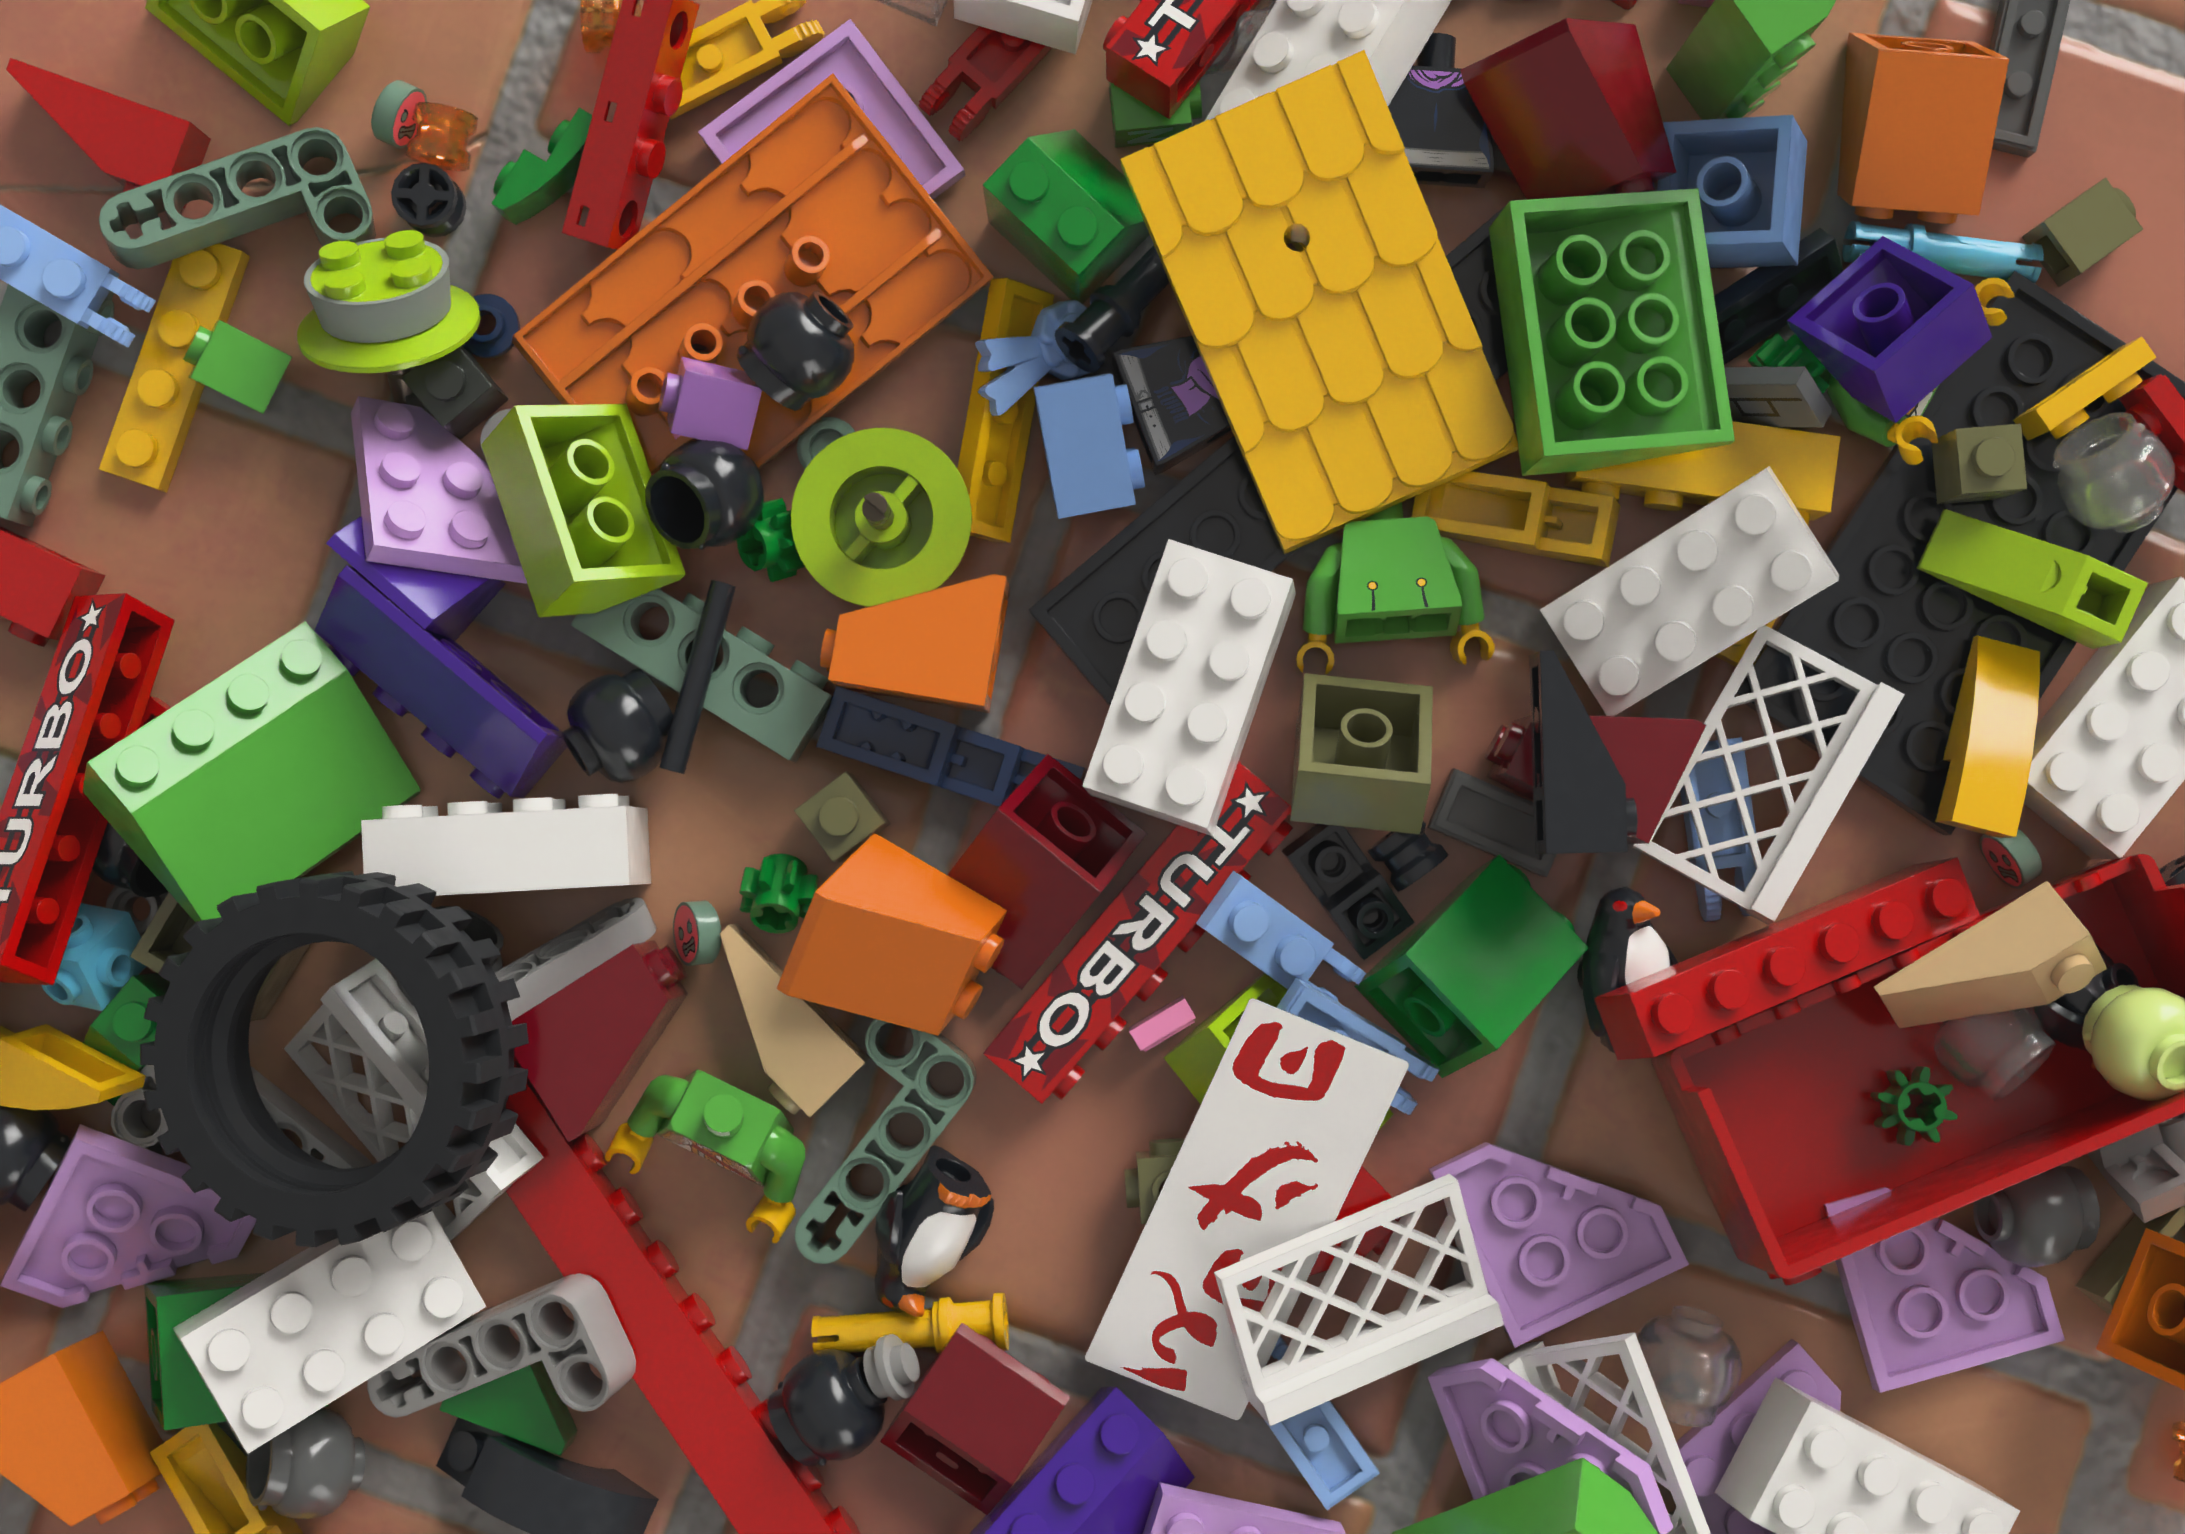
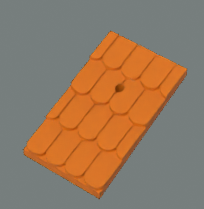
M832 73L513 335L512 343L527 362L532 365L535 372L562 405L627 404L650 472L657 473L664 459L687 441L695 439L686 436H680L675 439L674 434L670 432L667 420L668 413L659 411V401L665 375L667 372L672 374L678 373L681 356L744 371L737 359V352L739 347L748 341L749 324L760 306L771 297L780 293L798 292L807 297H810L814 291L824 294L835 302L853 323V328L848 333L854 343L855 353L851 372L835 391L826 396L811 399L801 410L797 411L786 408L762 390L748 450L741 449L754 461L758 469H761L795 442L806 430L825 417L903 355L912 345L967 303L976 293L988 285L994 276ZM700 344L706 346L709 354L697 353L691 345Z

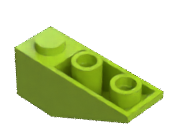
M1947 509L1942 511L1917 566V569L2091 649L2122 642L2148 585L2147 582L2086 554Z

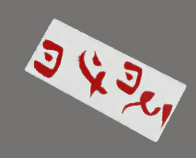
M1251 998L1245 1007L1085 1355V1360L1213 1412L1239 1420L1249 1402L1241 1381V1376L1245 1374L1214 1272L1335 1222L1407 1072L1409 1063L1406 1060ZM1320 1251L1306 1257L1296 1276L1297 1279L1307 1281ZM1259 1276L1236 1286L1241 1304L1260 1312L1276 1281ZM1290 1288L1275 1317L1276 1320L1287 1323L1301 1293L1300 1291ZM1247 1320L1249 1330H1251L1254 1322ZM1271 1329L1268 1330L1257 1352L1261 1368L1266 1366L1281 1335Z

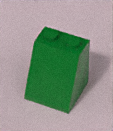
M1075 129L1028 137L982 185L988 222L1069 299L1076 300L1081 304H1084L1090 298V295L1150 235L1126 177Z
M1499 854L1464 879L1364 976L1359 985L1356 984L1354 987L1419 1055L1439 1068L1438 1074L1444 1078L1498 1050L1586 952L1588 946L1575 933L1572 923L1563 914L1553 910L1531 888L1527 876L1519 868L1508 864Z
M265 1273L158 1280L144 1284L151 1406L154 1415L164 1430L226 1422L225 1417L178 1339L173 1327Z

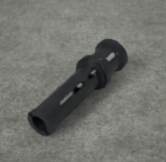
M1154 245L1114 286L1105 285L1104 287L1100 286L1090 295V306L1073 323L1064 322L1055 331L1057 345L1063 354L1080 369L1087 372H1096L1104 364V354L1121 336L1130 337L1139 328L1141 322L1140 312L1170 283Z

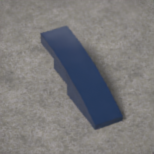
M839 686L835 688L816 746L998 807L1002 805L1046 756ZM1054 758L1081 781H1084L1087 772L1086 768Z

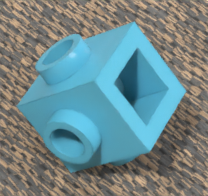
M84 903L80 904L54 985H41L53 1001L63 1005H75L103 1011L133 975H139L147 967L130 957L141 939L130 913Z

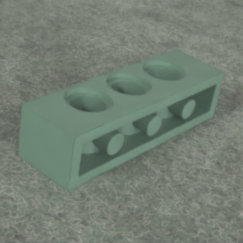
M9 284L0 306V517L32 527L35 517L45 510L50 500L52 485L49 477L56 457L66 450L71 440L73 426L70 418L78 396L83 395L91 383L93 376V362L91 358L99 336L104 334L91 326L86 329ZM112 291L109 292L97 312L105 318H113L114 303L112 301L114 293ZM60 320L62 324L60 338L55 344L45 347V330L51 323ZM39 380L41 386L39 398L33 405L25 408L23 404L24 390L31 382ZM17 439L19 443L18 458L11 466L5 468L2 462L3 450L9 442Z
M658 588L597 613L576 615L571 626L680 693L705 602L688 592L681 603L663 592L661 588ZM653 607H663L669 616L667 631L658 639L645 640L639 628L642 615ZM744 626L740 628L736 636L724 629L721 640L724 652L723 661L720 667L712 673L703 708L789 761L796 763L829 710L833 696L823 691L828 678L797 659L790 670L768 657L775 645ZM761 673H770L778 683L777 697L770 705L755 708L747 699V685L754 676Z

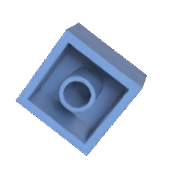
M1781 115L1663 122L1677 173L1659 180L1657 191L1699 189L1710 268L1798 266L1808 141L1794 116Z
M1105 373L1033 387L1058 519L1136 505L1134 490L1145 488V481L1139 450L1135 449V447L1126 449L1122 425L1134 423L1127 384L1115 385L1113 374Z

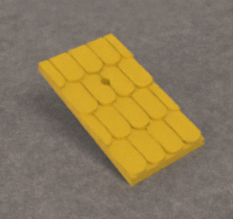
M1365 50L1344 58L1332 66H1326L1277 88L1276 91L1268 92L1221 113L1211 120L1208 119L1154 143L1151 147L1143 148L1120 159L1122 170L1284 554L1343 529L1344 525L1349 522L1361 521L1518 450V441L1512 420L1482 350L1483 345L1442 249L1435 224L1406 157L1405 147ZM1292 242H1301L1307 247L1299 252L1289 249L1287 245Z

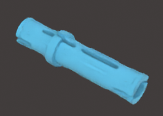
M1851 221L1845 232L1844 239L1867 241L1870 243V246L1852 244V246L1843 245L1842 249L1843 260L1853 263L1877 240L1884 236L1954 274L2006 280L2016 271L2033 283H2036L2042 267L2018 265L2016 260L2032 262V260L2043 261L2044 258L2043 248L2040 244H2023L1926 232L1924 225L1908 223L1904 229Z

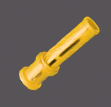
M994 1293L991 1300L953 1303L951 1297L939 1298V1301H933L932 1308L924 1309L922 1317H914L904 1311L828 1317L813 1316L811 1334L812 1337H818L817 1342L812 1343L813 1352L823 1349H838L848 1353L865 1352L867 1348L875 1346L878 1338L888 1334H895L903 1343H908L912 1348L935 1347L936 1352L939 1353L961 1323L992 1340L1001 1350L1008 1351L1009 1321L1005 1293Z

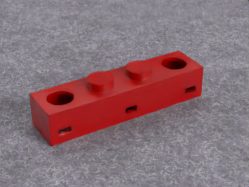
M638 0L622 1L564 221L563 234L618 250L639 232L653 179L660 174L665 162L666 148L663 140L669 118L677 111L682 98L683 87L680 77L700 4L692 0H644L640 17L634 16ZM611 102L617 103L613 121H606ZM585 206L589 208L585 226H581L579 222L583 207Z

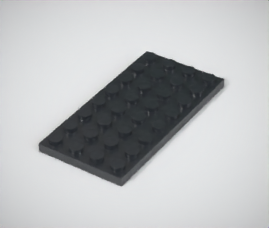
M2014 271L2005 281L2011 287L2015 297L1997 296L1992 298L1986 308L2002 309L2007 316V320L2000 326L1988 325L1992 338L1940 383L1922 416L1928 418L1933 423L1937 438L1959 428L2015 424L2013 421L2015 418L2126 343ZM2154 361L2136 371L2142 380L2159 374L2166 375L2185 400V382ZM2100 396L2084 407L2090 418L2056 440L2050 431L2029 441L2022 434L2027 489L2003 499L1937 504L1931 441L1926 438H1916L1909 443L1918 447L1922 452L1924 460L1917 465H1909L1902 460L1898 446L1895 444L1825 550L1826 555L1839 574V581L1784 613L1773 629L1877 685L1882 682L1905 694L1857 779L1942 835H1951L1956 828L1936 822L1950 765V762L1943 760L1973 637L1978 635L2040 651L2039 700L2077 642L1917 569L1919 561L1942 511L1947 509L2086 554L2124 571L2178 488L2166 475L2164 470V463L2166 461L2153 443L2140 438L2129 426L2125 417L2127 409L2119 399L2107 403L2105 398ZM1764 644L1753 663L1760 689L1796 681L1790 657ZM1802 664L1806 678L1821 674ZM1747 675L1734 697L1751 693ZM1834 680L1809 686L1819 721L1846 714L1857 695L1855 691ZM1799 689L1764 698L1770 721L1783 730L1809 724ZM1754 701L1745 704L1757 712ZM1839 725L1822 729L1826 746ZM1812 732L1795 737L1818 752Z

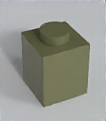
M2105 177L2024 234L2022 238L2027 244L2036 243L2042 245L2044 258L2040 262L2057 286L2060 287L2086 271L2142 231L2143 228L2135 218L2136 210L2130 198L2122 190L2113 188Z
M2021 424L1954 429L1938 437V443H1932L1937 504L1998 500L2027 489Z
M847 771L794 810L833 862L843 861L855 852L873 833L878 834L890 825V822L856 777Z

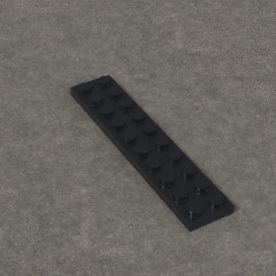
M1504 207L1446 256L1483 345L1482 350L1495 381L1508 372L1489 227ZM1235 436L1223 444L1029 609L1031 615L1109 706L1116 691L1168 539L1270 572L1275 570L1298 550H1293L1287 554L1283 553Z

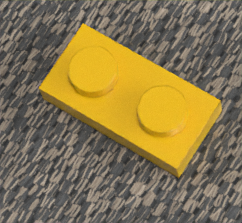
M2141 336L2117 348L2013 421L2015 424H2021L2022 434L2027 441L2049 431L2056 440L2088 420L2090 416L2084 407L2100 396H2103L2107 403H2111L2139 385L2143 380L2136 371L2157 357Z

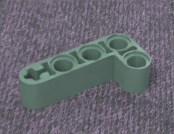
M319 127L303 129L117 194L107 200L101 208L99 216L100 229L110 252L118 262L134 269L150 268L305 212L322 247L337 241L356 243L375 239L376 237L370 201L344 143L339 136L330 130ZM316 157L329 158L336 163L332 171L324 175L317 176L303 170L307 161ZM257 178L268 179L275 184L270 193L261 197L248 196L242 192L247 182ZM200 199L208 201L213 205L208 215L199 219L185 218L180 214L185 204L193 200ZM166 211L171 224V228L164 230L158 216L159 213ZM339 214L355 215L362 221L357 229L349 233L335 232L328 227L332 218ZM138 223L143 235L136 239H130L126 227Z
M877 1019L871 1022L865 1037L868 1055L875 1064L901 1083L903 1088L800 1217L795 1227V1241L798 1250L805 1258L815 1263L828 1264L839 1260L845 1255L878 1214L888 1194L896 1191L969 1098L976 1084L974 1063L966 1053L941 1033L937 1036L909 1028L914 1038L911 1051L902 1056H893L882 1048L879 1040L880 1031L883 1025L888 1022ZM942 1061L952 1062L957 1065L964 1076L962 1090L950 1096L936 1092L929 1081V1072L932 1066ZM905 1112L917 1116L924 1127L923 1139L911 1146L896 1142L890 1132V1121L894 1115ZM865 1163L877 1167L884 1179L883 1190L872 1196L862 1195L857 1192L850 1181V1173L854 1166ZM835 1191L838 1198L832 1197L830 1193ZM842 1201L851 1210L835 1232L841 1242L831 1237L823 1244L814 1237L819 1227L812 1219L814 1218L820 1223L825 1222ZM855 1211L862 1213L864 1216L861 1219L858 1218Z

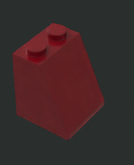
M1565 18L1460 70L1469 94L1526 200L1656 191L1654 182L1677 173L1635 24Z
M1531 715L1514 720V722L1512 721L1508 727L1501 725L1487 750L1485 759L1493 762L1487 775L1488 778L1534 800ZM1589 716L1626 784V798H1634L1636 802L1637 834L1635 838H1627V844H1649L1706 724L1695 719Z
M1049 754L1041 760L996 810L948 873L949 877L1007 910L997 932V935L1005 939L991 967L1000 975L1008 978L1021 990L1147 835L1145 831L1108 801L1091 796L1083 788V781Z
M654 940L632 944L512 1021V1025L527 1023L529 1041L528 1044L514 1048V1056L521 1068L528 1069V1079L568 1142L605 1122L688 995L681 981L688 977L677 955L668 945L660 949Z

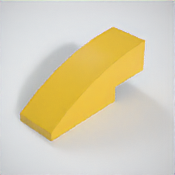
M1470 471L1415 496L1411 517L1428 516L1434 519L1441 536L1521 553L1608 567L1620 504L1614 496L1554 488L1543 481Z
M1978 635L1973 637L1943 760L1950 762L1936 822L1997 838L2016 837L2033 755L2039 701L2040 651Z
M48 1024L17 1033L0 1025V1106L27 1110L71 1109L97 1104L144 1086L146 1075Z
M217 1423L185 1427L150 1452L195 1534H304L294 1519L279 1515L271 1506L261 1511L258 1509V1506L251 1504L246 1489L247 1457Z

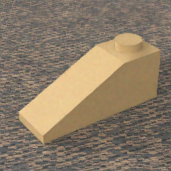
M2045 881L1875 985L1874 988L1900 1029L2047 1005L2066 993H2074L2081 990L2090 983L2093 977L2106 970L2107 967L2089 931L2050 883Z
M737 923L729 924L720 933V937L764 1072L774 1081L768 1087V1090L790 1113L795 1115L802 1109L811 1117L870 1057L817 1003L787 996L776 988L784 970Z

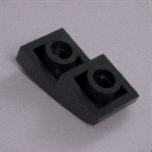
M1316 824L1282 850L1301 879L1363 960L1367 959L1415 923L1385 879L1373 868L1344 826Z

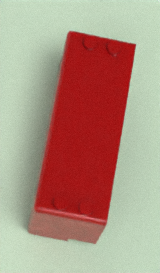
M2147 854L2101 861L2050 883L2089 931L2094 942L2115 964L2123 963L2127 965L2136 975L2140 987L2163 988L2185 998V884L2166 886L2155 860ZM2019 897L1979 913L1981 918L1651 1058L1654 1070L1736 1257L1743 1263L1766 1271L1769 1279L1782 1278L1786 1286L1803 1282L1820 1274L1823 1271L1821 1266L2185 1113V1090L2165 1099L2145 1101L2138 1100L2114 1089L2098 1070L2091 1067L2093 1058L2089 1052L2069 1047L2049 1036L2040 1026L2034 1012V1007L1899 1029L1874 986ZM1916 1066L1930 1068L1928 1083L1932 1085L1951 1084L1954 1088L1950 1094L1945 1096L1947 1110L1957 1114V1120H1943L1936 1127L1940 1135V1141L1937 1143L1927 1142L1922 1138L1919 1131H1916L1915 1139L1910 1146L1897 1144L1896 1135L1899 1128L1894 1126L1878 1128L1873 1124L1883 1114L1880 1102L1870 1098V1092H1884L1891 1085L1886 1073L1890 1069L1901 1071L1907 1080L1911 1081V1075ZM1907 1094L1911 1104L1903 1110L1906 1117L1919 1118L1916 1113V1107L1923 1102L1921 1095ZM1884 1187L1892 1190L1831 1217H1827L1823 1205Z

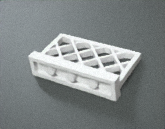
M1764 625L1755 633L1705 720L1704 724H1706V727L1649 844H1634L1633 848L1746 910L1747 914L1767 925L1772 924L1789 898L1905 694L1882 682L1877 685ZM1764 644L1790 657L1796 681L1760 689L1753 663ZM1802 664L1821 674L1806 678ZM1747 675L1751 693L1734 697ZM1834 680L1857 693L1846 714L1819 721L1809 686ZM1799 689L1809 724L1773 733L1764 698ZM1754 701L1764 736L1728 745L1721 721L1727 708ZM1839 725L1826 746L1822 729ZM1715 731L1720 748L1702 753ZM1812 732L1820 757L1818 763L1812 771L1787 777L1776 742ZM1767 745L1778 780L1741 789L1731 754ZM1723 757L1733 792L1696 801L1689 777L1695 764ZM1807 781L1794 803L1789 785ZM1683 787L1688 804L1671 808ZM1780 788L1788 813L1781 827L1754 833L1744 797ZM1735 800L1746 836L1709 845L1699 810ZM1691 812L1701 848L1674 854L1654 843L1652 839L1664 819ZM1775 837L1762 858L1757 841ZM1745 844L1749 845L1756 871L1744 892L1719 879L1712 853ZM1704 856L1708 872L1687 860Z
M374 959L331 986L320 999L323 1005L284 1049L370 1153L380 1162L399 1150L398 1141L407 1143L416 1129L427 1095L429 1058L424 1030L415 1007L400 990L397 981L383 964ZM312 1042L329 1047L332 1065L326 1063L311 1045ZM350 1053L363 1057L366 1076L353 1072ZM357 1092L370 1096L373 1114L368 1113L358 1101ZM391 1102L404 1106L407 1125L394 1121ZM516 1123L512 1133L490 1142L489 1147L498 1153V1157L487 1171L470 1177L471 1181H469V1178L465 1180L469 1188L453 1199L456 1217L445 1204L432 1209L449 1241L458 1236L514 1182L544 1158Z
M1451 1174L1442 1176L1214 1272L1245 1375L1241 1376V1381L1246 1397L1269 1426L1504 1325L1499 1303L1488 1294L1458 1180ZM1444 1199L1448 1214L1435 1238L1413 1229L1424 1207ZM1380 1225L1393 1231L1378 1262L1355 1253L1366 1231ZM1408 1238L1430 1247L1415 1278L1393 1270ZM1453 1238L1455 1239L1457 1248L1450 1245ZM1321 1250L1335 1256L1319 1287L1296 1278L1307 1256ZM1445 1254L1459 1259L1466 1280L1443 1290L1430 1286ZM1349 1263L1372 1272L1357 1303L1334 1294ZM1259 1276H1264L1276 1282L1261 1311L1257 1312L1241 1304L1236 1286ZM1387 1279L1408 1287L1409 1289L1399 1309L1385 1315L1371 1310ZM1290 1288L1314 1297L1298 1328L1275 1319ZM1328 1304L1350 1312L1351 1314L1339 1335L1327 1340L1313 1335ZM1247 1320L1254 1322L1251 1330H1249ZM1269 1329L1292 1338L1282 1359L1262 1368L1260 1367L1257 1352Z
M1635 1332L1545 1347L1543 1341L1526 1343L1498 1361L1650 1464L1655 1480L1671 1491L1676 1505L1673 1515L1669 1514L1673 1529L1668 1534H1711ZM1619 1354L1629 1380L1625 1390L1598 1372L1604 1356ZM1552 1364L1560 1365L1579 1379L1573 1397H1570L1561 1390ZM1590 1388L1617 1406L1610 1425L1583 1406ZM1628 1415L1647 1428L1652 1441L1649 1453L1621 1433Z

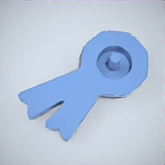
M1076 300L1059 301L1040 311L1031 336L984 339L975 342L976 348L982 356L978 364V371L990 372L1007 367L1006 371L980 387L978 391L982 397L989 400L992 416L1004 414L1047 373L1064 381L1076 379L1090 373L1073 364L1063 354L1055 340V331L1064 322L1073 323L1087 309L1086 306Z

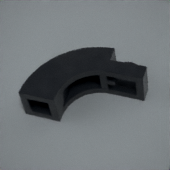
M457 1418L436 1465L465 1486L461 1495L463 1498L492 1516L530 1534H644L659 1500L615 1469L595 1468L575 1463L461 1418Z

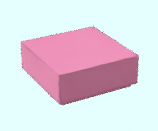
M1182 995L1128 1029L1140 1051L1144 1050L1146 1052L1195 1023L1194 1019L1196 1016Z

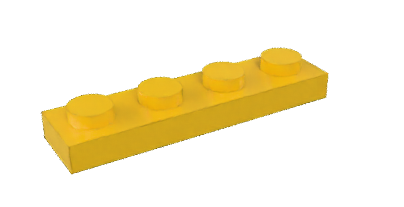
M218 243L172 260L99 470L167 493L205 385L189 378L194 365L184 361L183 358L200 326L212 331L218 320L227 323L250 259L249 255L241 250Z
M1009 278L992 279L989 286L980 340L1031 336L1037 316L1043 308L1053 304L1054 295ZM978 351L957 469L964 480L970 497L972 509L970 536L992 542L1010 543L1033 418L1035 396L1032 387L1004 414L992 416L989 400L982 397L978 391L980 387L1006 371L1007 367L990 372L978 371V364L982 357Z

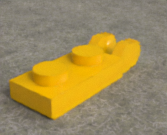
M750 0L693 29L680 77L683 87L681 102L675 114L670 116V119L672 120L782 64V58L794 57L821 41L825 33L817 20L801 23L772 39L764 25L775 23L795 13L799 8L803 7L806 0H760L754 4Z

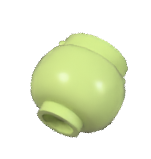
M2120 985L2101 995L2092 1004L2085 1016L2082 1037L2085 1048L2092 1055L2095 1067L2108 1084L2126 1095L2145 1101L2165 1099L2184 1091L2185 998L2163 988H2142L2137 985Z

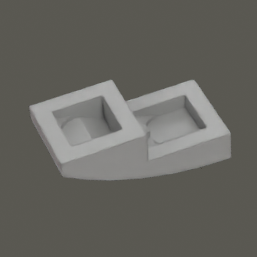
M2159 1124L2088 1153V1156L2104 1178L2144 1223L2185 1205V1163L2163 1143Z

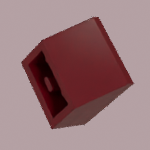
M961 1323L916 1383L912 1395L905 1400L880 1442L988 1515L1014 1484L1064 1409L1070 1396L1051 1384L1046 1377L1032 1371L1001 1350L992 1340Z

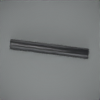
M715 580L710 582L659 768L685 774L736 587Z

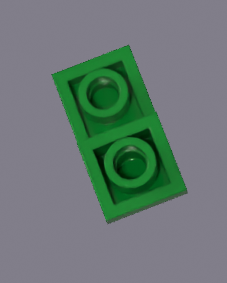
M579 107L571 121L564 120L558 125L548 144V153L551 155L547 161L524 149L516 163L510 161L503 167L494 184L493 193L496 196L491 204L506 220L517 225L553 204L574 186L592 114Z

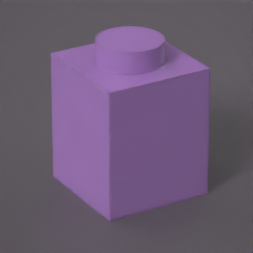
M681 356L678 373L672 374L667 372L660 395L659 411L668 413L667 420L670 432L673 434L699 440L721 441L732 444L739 449L748 450L762 390L745 371Z

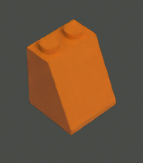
M1849 32L1846 52L1837 195L1849 205L1855 206L1854 214L1874 219H1892L1894 209L1918 211V219L1940 224L1956 223L1958 214L1979 216L2009 58L1974 41Z
M991 574L840 614L837 630L827 628L821 648L820 667L827 669L830 682L848 690L990 713L1011 590L1007 576Z
M873 833L815 891L776 989L787 996L938 1036L955 1015L964 1020L978 1001L983 986L975 982L980 971L986 973L990 969L1003 947L1005 939L998 936L997 932L1007 910L878 834Z
M2146 1228L2096 1350L2184 1391L2185 1243Z
M103 1330L51 1354L0 1383V1474L72 1527L93 1514L99 1524L102 1525L160 1489L155 1477L160 1475L161 1472L150 1452L160 1446L163 1441Z

